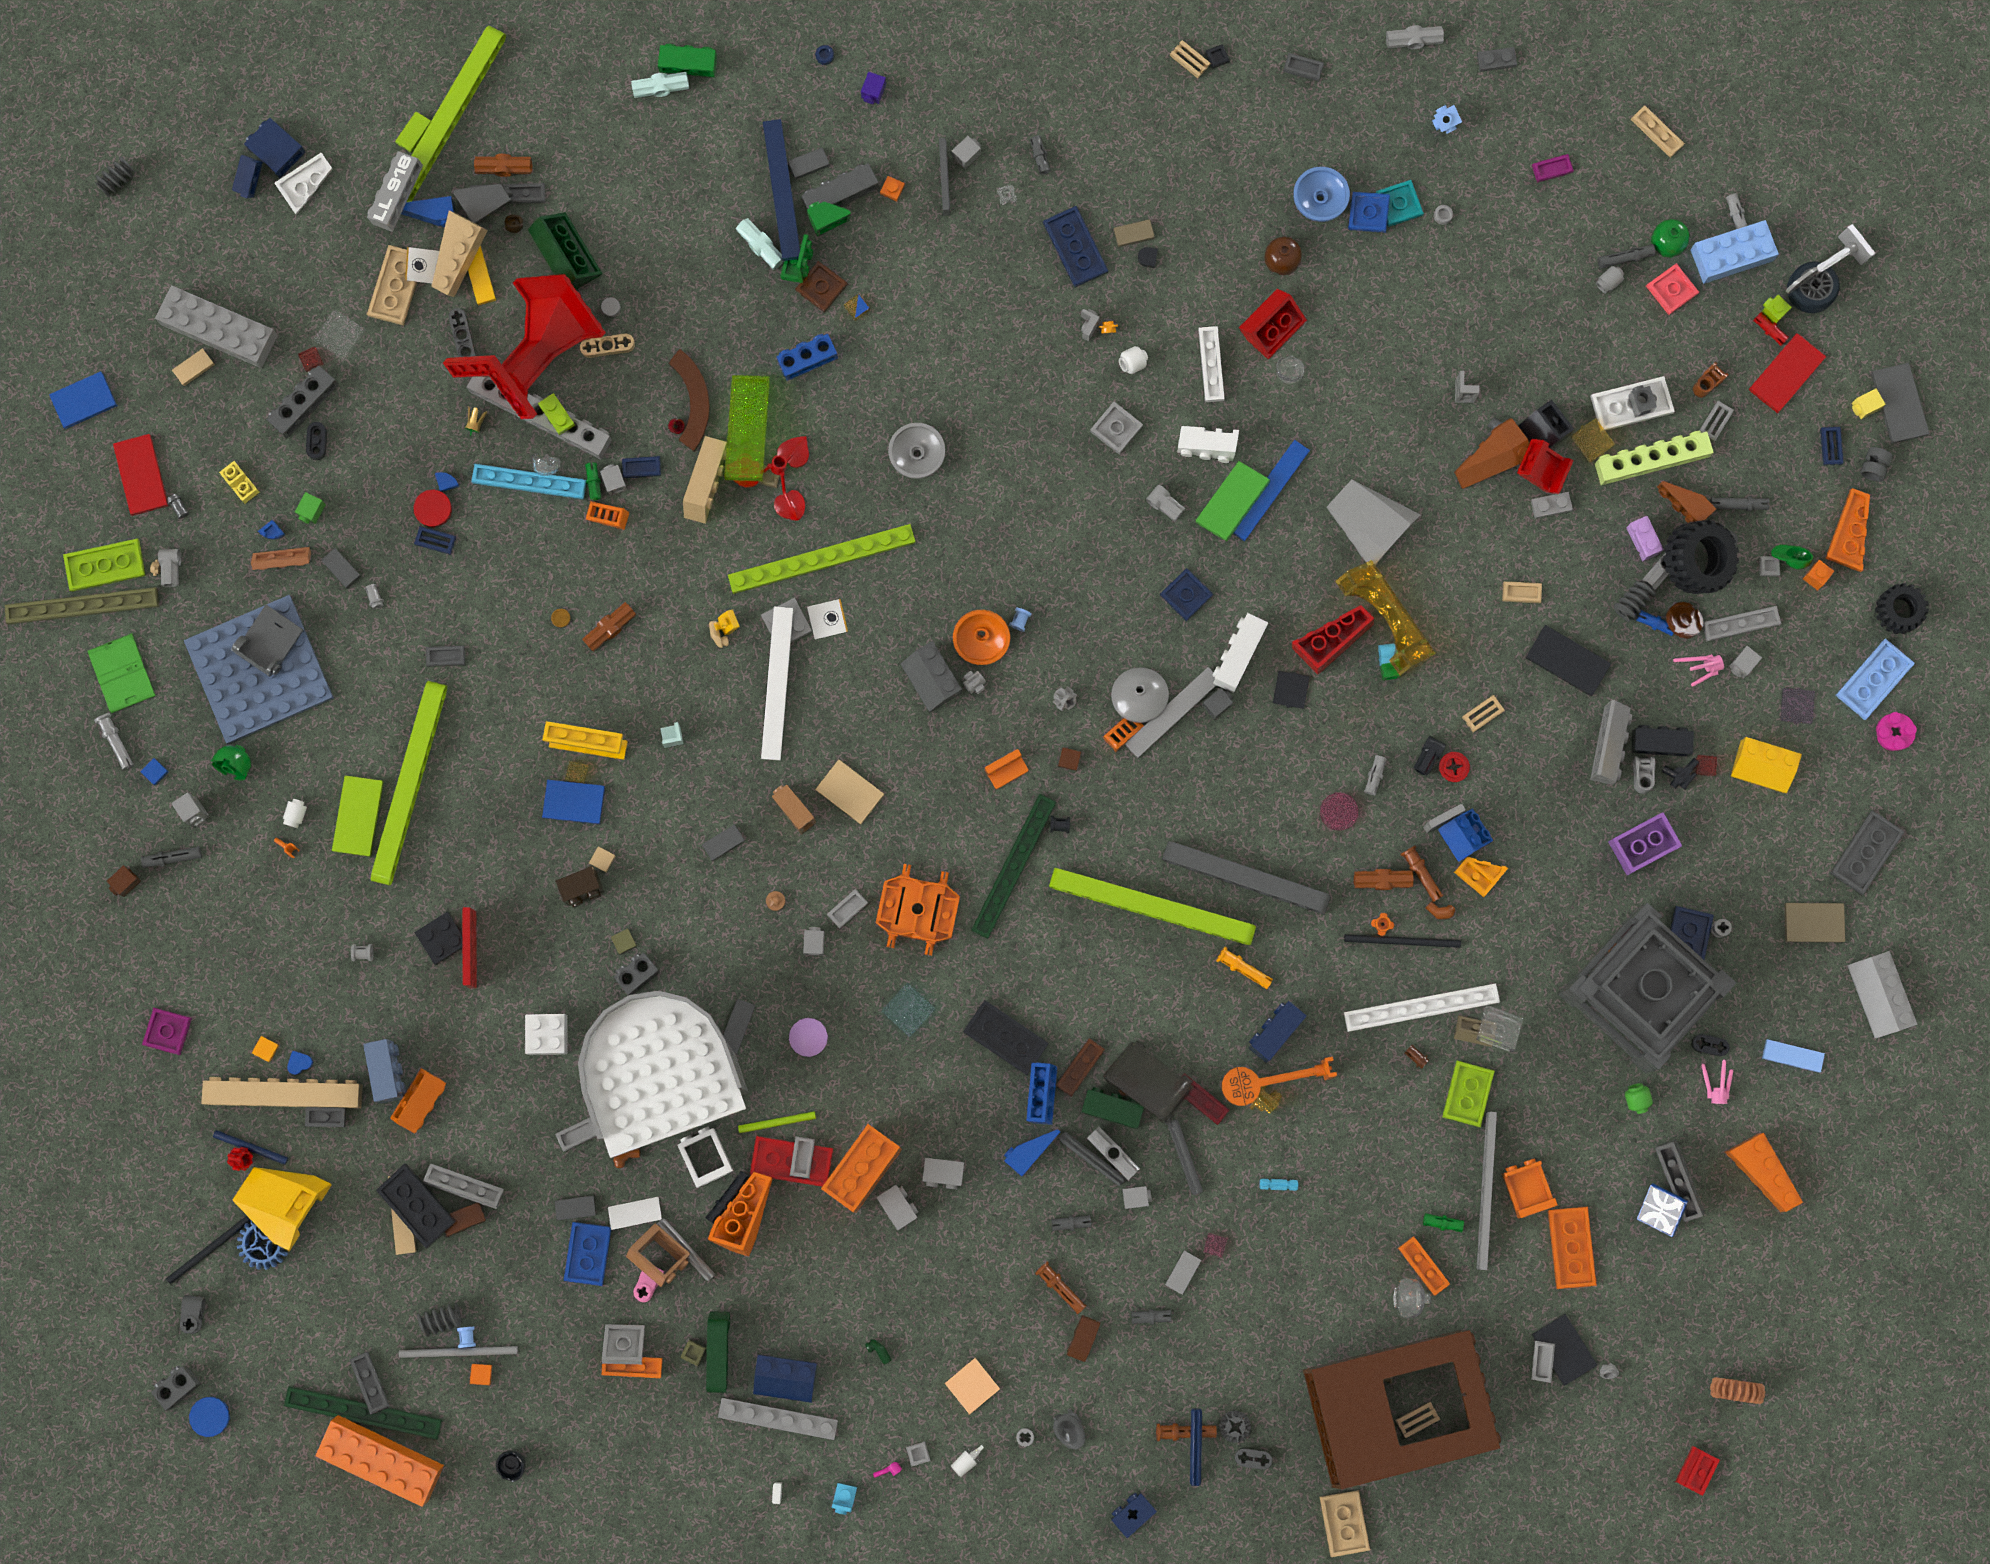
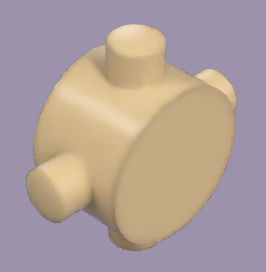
M158 560L151 564L150 572L153 573V576H157L161 572Z

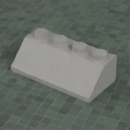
M1611 700L1604 706L1590 780L1611 785L1616 783L1617 780L1619 781L1621 777L1619 765L1625 757L1623 745L1627 743L1629 736L1626 729L1632 720L1631 708L1615 700Z
M1890 951L1847 965L1874 1038L1918 1025Z

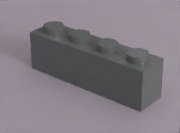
M869 163L866 165L860 164L849 173H841L836 179L823 182L820 187L806 190L801 196L806 209H809V205L817 201L841 207L879 189V184Z
M1677 1139L1658 1145L1655 1149L1672 1193L1688 1201L1682 1215L1683 1221L1687 1222L1702 1217L1705 1214V1210Z

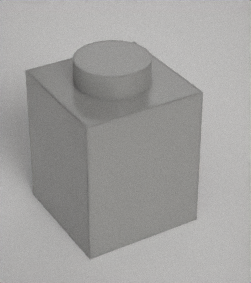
M967 136L952 150V157L966 169L981 155V145L976 139H971Z
M608 465L603 468L604 470L600 471L609 496L627 490L618 465Z
M1746 646L1729 667L1734 675L1745 678L1762 657Z
M809 927V930H804V955L824 956L825 932L821 931L820 927Z
M1146 1186L1122 1189L1125 1209L1149 1206L1148 1202H1152L1151 1191L1147 1190Z

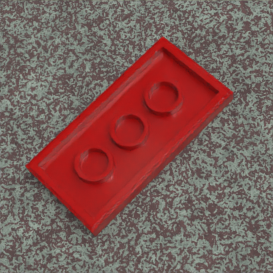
M1796 333L1748 390L1778 414L1826 356Z
M147 434L114 443L113 447L130 515L134 516L169 506L151 435Z
M463 907V985L468 988H477L476 911L470 907Z
M756 1136L750 1175L756 1172L772 1177V1179L823 1187L829 1178L833 1148L814 1145L810 1178L790 1176L795 1142Z

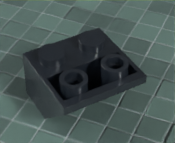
M1552 399L1518 425L1529 442L1531 439L1545 440L1549 443L1548 447L1550 449L1569 437L1574 431L1572 425Z

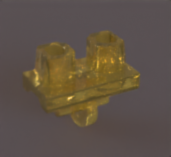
M1267 1085L1261 1086L1258 1097L1249 1108L1253 1110L1257 1107L1261 1112L1265 1109L1270 1114L1279 1106L1278 1102L1282 1095L1276 1090L1268 1094L1264 1090Z

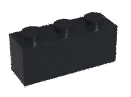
M1638 725V728L1632 730V753L1690 757L1693 754L1694 731H1688V728L1683 727L1669 730L1667 726H1658L1657 729H1651L1649 725Z

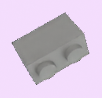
M188 792L171 803L183 822L192 827L203 825L206 819L210 817L198 798Z
M925 1158L922 1181L926 1182V1186L938 1187V1184H946L945 1188L957 1190V1186H962L964 1162Z
M894 1185L876 1198L897 1231L918 1218L916 1216L918 1210L913 1202L909 1204L905 1199L908 1195L902 1186L898 1188L897 1185Z

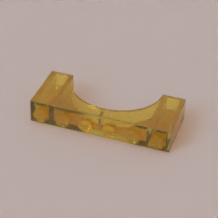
M1372 560L1347 571L1335 581L1345 597L1357 596L1368 601L1385 618L1395 640V652L1389 661L1399 676L1423 664L1436 654Z

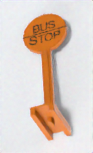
M1328 1057L1320 1061L1321 1064L1315 1065L1314 1068L1265 1078H1258L1251 1069L1246 1067H1236L1224 1076L1222 1092L1230 1103L1237 1106H1246L1253 1103L1258 1097L1261 1086L1315 1075L1316 1077L1323 1076L1324 1081L1333 1079L1337 1076V1073H1330L1332 1066H1329V1063L1334 1059L1333 1057Z

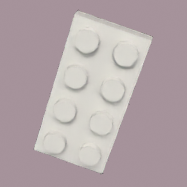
M1664 376L1590 396L1601 432L1675 412ZM1637 386H1650L1657 408L1651 413L1635 417L1628 395ZM1638 397L1639 402L1646 403L1644 397Z

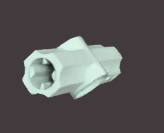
M686 72L670 75L656 73L651 78L631 81L634 98L650 95L663 97L669 95L670 92L689 89Z
M748 218L742 220L736 227V230L748 242L752 251L757 256H761L773 270L780 267L784 262L782 254L773 246L771 239L763 231L760 232Z

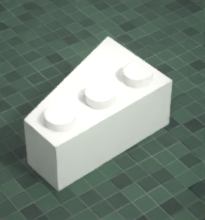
M1181 426L1177 452L1185 457L1196 455L1204 460L1215 458L1219 462L1229 463V461H1233L1239 430H1233V433H1222V429L1217 428L1216 432L1205 430L1204 427Z

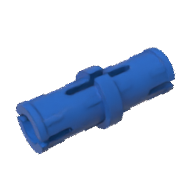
M1641 610L1639 614L1646 617V619L1638 616L1636 621L1651 626L1653 630L1658 629L1670 636L1673 635V632L1667 628L1669 627L1667 621L1661 619V616L1656 617Z

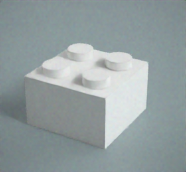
M525 1015V1054H567V1015Z

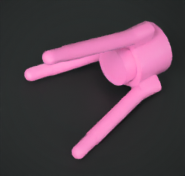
M1711 654L1708 656L1673 659V662L1704 661V664L1690 667V671L1705 668L1710 673L1691 683L1692 687L1712 676L1718 675V671L1724 669V663L1720 655L1713 657Z
M1726 1060L1722 1061L1720 1088H1714L1712 1092L1706 1066L1702 1064L1707 1098H1712L1711 1103L1727 1104L1733 1070L1730 1069L1726 1088H1724Z

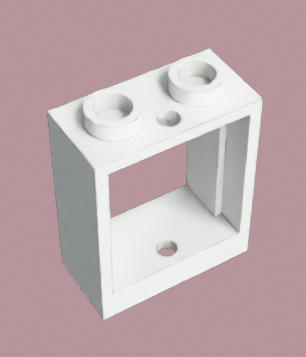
M703 1128L698 1131L699 1135L693 1138L691 1135L686 1136L678 1144V1148L696 1188H700L734 1172L714 1128ZM711 1136L724 1166L698 1178L685 1147Z

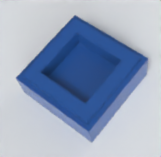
M153 758L140 772L153 785H156L169 771Z

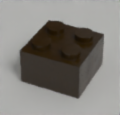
M592 866L555 881L563 902L568 906L572 905L573 908L582 905L583 901L588 898L595 900L601 897V893L605 892L597 871Z

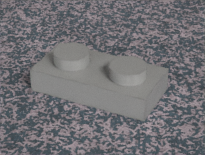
M1569 492L1531 500L1535 519L1573 510Z

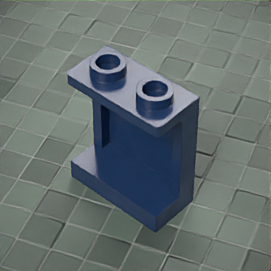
M271 118L263 121L259 129L254 134H250L244 143L246 148L265 163L278 178H281L306 153L303 147Z

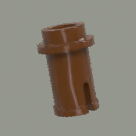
M1413 1044L1404 1053L1417 1064V1068L1420 1067L1422 1069L1429 1061L1428 1056H1424Z

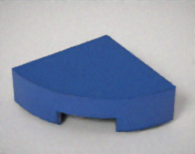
M443 472L435 473L441 492L459 487V484L451 475Z
M271 520L258 531L263 537L268 539H279L285 536L274 520Z

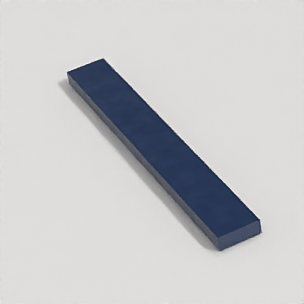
M781 119L764 121L763 128L782 260H794L799 258L800 246Z

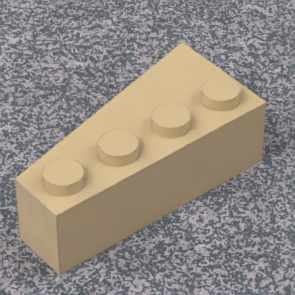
M449 211L431 287L454 297L488 230L455 212Z
M705 436L683 499L684 518L706 524L713 504L714 494L718 489L719 477H722L724 471V460L727 461L730 450L727 449V442Z

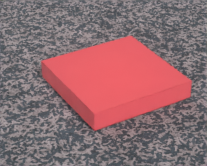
M1677 263L1646 285L1668 315L1699 294L1697 288Z

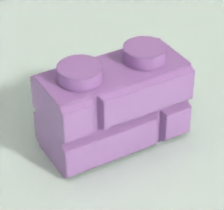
M1648 516L1640 518L1626 527L1637 551L1640 552L1639 555L1642 561L1657 556L1664 550Z

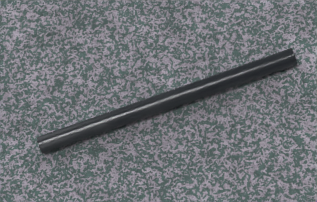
M1344 935V942L1461 947V940Z
M246 1215L166 1278L167 1282L172 1284L244 1228L246 1223L249 1224L251 1220Z

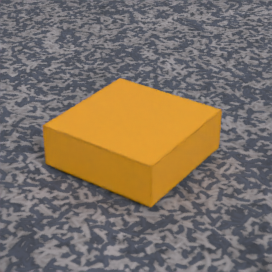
M261 1036L252 1054L267 1062H271L279 1045Z

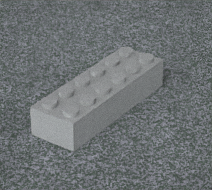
M172 285L155 317L157 322L166 328L261 369L278 336L272 328Z

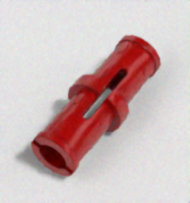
M1762 312L1754 318L1753 321L1765 331V334L1770 335L1780 346L1789 338L1777 327V323H1773Z

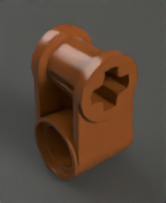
M1714 362L1694 384L1693 393L1697 397H1706L1728 377L1729 374L1724 373L1717 366V362ZM1700 384H1704L1707 390L1702 389Z

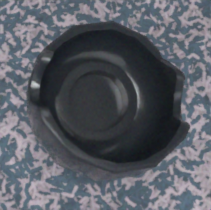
M507 1450L499 1455L496 1461V1470L501 1479L515 1482L522 1477L526 1470V1461L521 1453Z

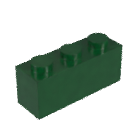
M1095 1087L1092 1090L1088 1089L1081 1113L1138 1129L1144 1109L1141 1101L1131 1098L1129 1101L1122 1100L1123 1096L1111 1093V1096L1103 1094L1104 1090Z

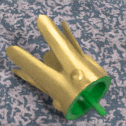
M468 406V422L465 429L471 431L470 436L472 432L479 433L487 411L481 415L476 423L478 408H474L470 416V407Z

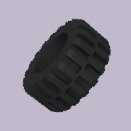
M1713 520L1684 523L1672 532L1673 535H1670L1667 539L1668 545H1665L1664 552H1666V555L1663 559L1666 562V573L1670 574L1669 579L1671 582H1675V586L1678 589L1693 594L1713 593L1722 590L1727 586V583L1732 581V575L1736 574L1738 569L1736 564L1739 563V558H1737L1739 550L1735 546V538L1730 536L1731 532L1724 528V525ZM1699 541L1705 546L1708 554V564L1703 573L1698 569L1694 558L1695 548Z

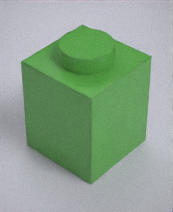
M305 492L295 513L299 516L298 519L306 524H309V522L316 524L326 504L321 499Z

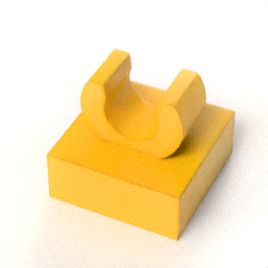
M733 609L724 612L718 617L719 622L714 623L716 631L722 630L724 635L731 634L740 627Z

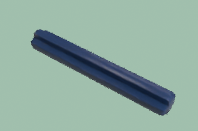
M1193 1408L1191 1410L1190 1484L1192 1486H1200L1202 1410L1200 1408Z

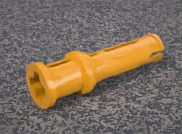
M1227 947L1222 949L1216 959L1217 962H1222L1230 967L1231 971L1236 970L1266 990L1268 989L1273 978L1247 964L1240 955L1236 956L1228 951Z

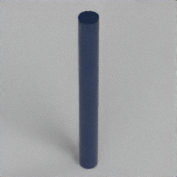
M217 1130L213 1134V1138L237 1147L248 1148L250 1152L284 1165L287 1164L288 1157Z

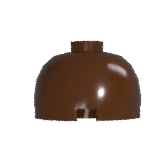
M1285 236L1272 240L1267 246L1264 255L1265 264L1268 269L1279 275H1288L1296 271L1302 258L1299 244L1292 238Z

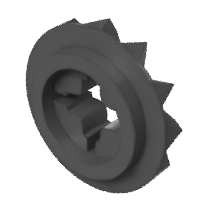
M1230 1411L1221 1418L1219 1424L1220 1433L1229 1442H1242L1251 1432L1250 1420L1240 1411ZM1229 1420L1234 1423L1242 1421L1239 1426L1241 1434L1235 1430L1229 1433L1232 1428Z

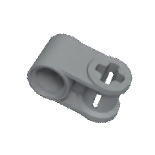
M1634 756L1633 758L1634 789L1640 794L1649 792L1655 784V757L1638 758V756ZM1640 780L1647 781L1648 788L1642 787Z

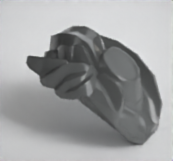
M1067 1409L1068 1413L1058 1414L1054 1417V1433L1063 1445L1069 1449H1078L1085 1442V1432L1081 1425L1082 1420L1072 1410Z

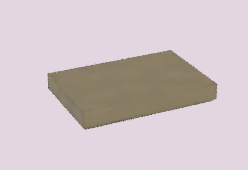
M1844 903L1784 904L1786 942H1845Z

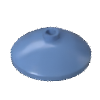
M1315 167L1305 171L1296 181L1293 192L1294 202L1300 213L1306 218L1318 222L1330 221L1340 216L1346 209L1350 197L1349 186L1345 178L1336 170L1328 167ZM1322 196L1324 200L1319 201L1317 197Z

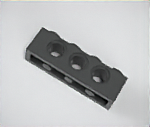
M319 365L309 371L308 377L303 382H299L295 386V390L290 395L285 396L281 402L282 404L277 409H273L266 419L286 439L339 385ZM312 385H319L316 390L311 391ZM304 397L305 402L298 404V400ZM292 411V415L289 418L284 417L286 412Z

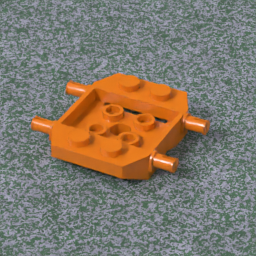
M903 864L902 875L900 874V876L884 881L876 924L888 933L889 937L886 947L890 948L891 945V948H895L896 937L902 936L926 941L924 955H928L929 951V956H932L936 943L952 939L960 896L948 886V872L945 874L944 871H941L938 883L910 878L909 874L912 865L908 864L907 867V864ZM903 887H905V892H904V897H903V901H902V906H901L899 921H898V925H897V924H896V919H897L898 909H899V905H900L902 890H903ZM941 894L933 932H931L930 929L935 910L937 895ZM915 904L923 906L921 914L913 913L912 907Z

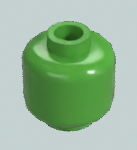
M1642 1083L1630 1085L1625 1092L1629 1110L1636 1111L1637 1114L1647 1112L1648 1108L1653 1104L1649 1088L1643 1086Z

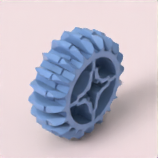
M252 1221V1226L246 1223L244 1226L247 1231L240 1230V1233L244 1235L243 1238H237V1241H242V1245H237V1249H243L239 1256L246 1255L243 1262L247 1263L250 1261L249 1266L254 1267L256 1265L258 1270H261L263 1266L265 1270H268L270 1264L272 1267H276V1260L282 1263L281 1255H288L284 1248L278 1246L276 1252L272 1254L273 1243ZM255 1231V1242L249 1246L250 1237ZM261 1239L269 1240L267 1241V1244H265L267 1245L266 1247L259 1246L260 1242H262ZM261 1250L268 1259H259L252 1252Z

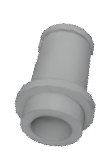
M376 584L366 586L364 589L370 601L369 606L374 610L383 607L384 600L381 599Z

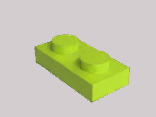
M554 393L538 403L559 435L575 426Z

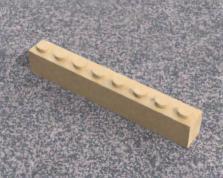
M209 1077V1081H203L202 1104L362 1107L363 1085L357 1084V1080H345V1084H338V1080H326V1083H318L317 1079H306V1083H299V1079H287V1082H279L280 1079L268 1078L267 1082H260V1078H248V1082L241 1081V1078H229V1081H221V1077Z

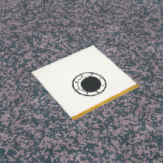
M407 247L405 280L432 283L439 251Z
M840 599L807 607L815 639L848 632Z

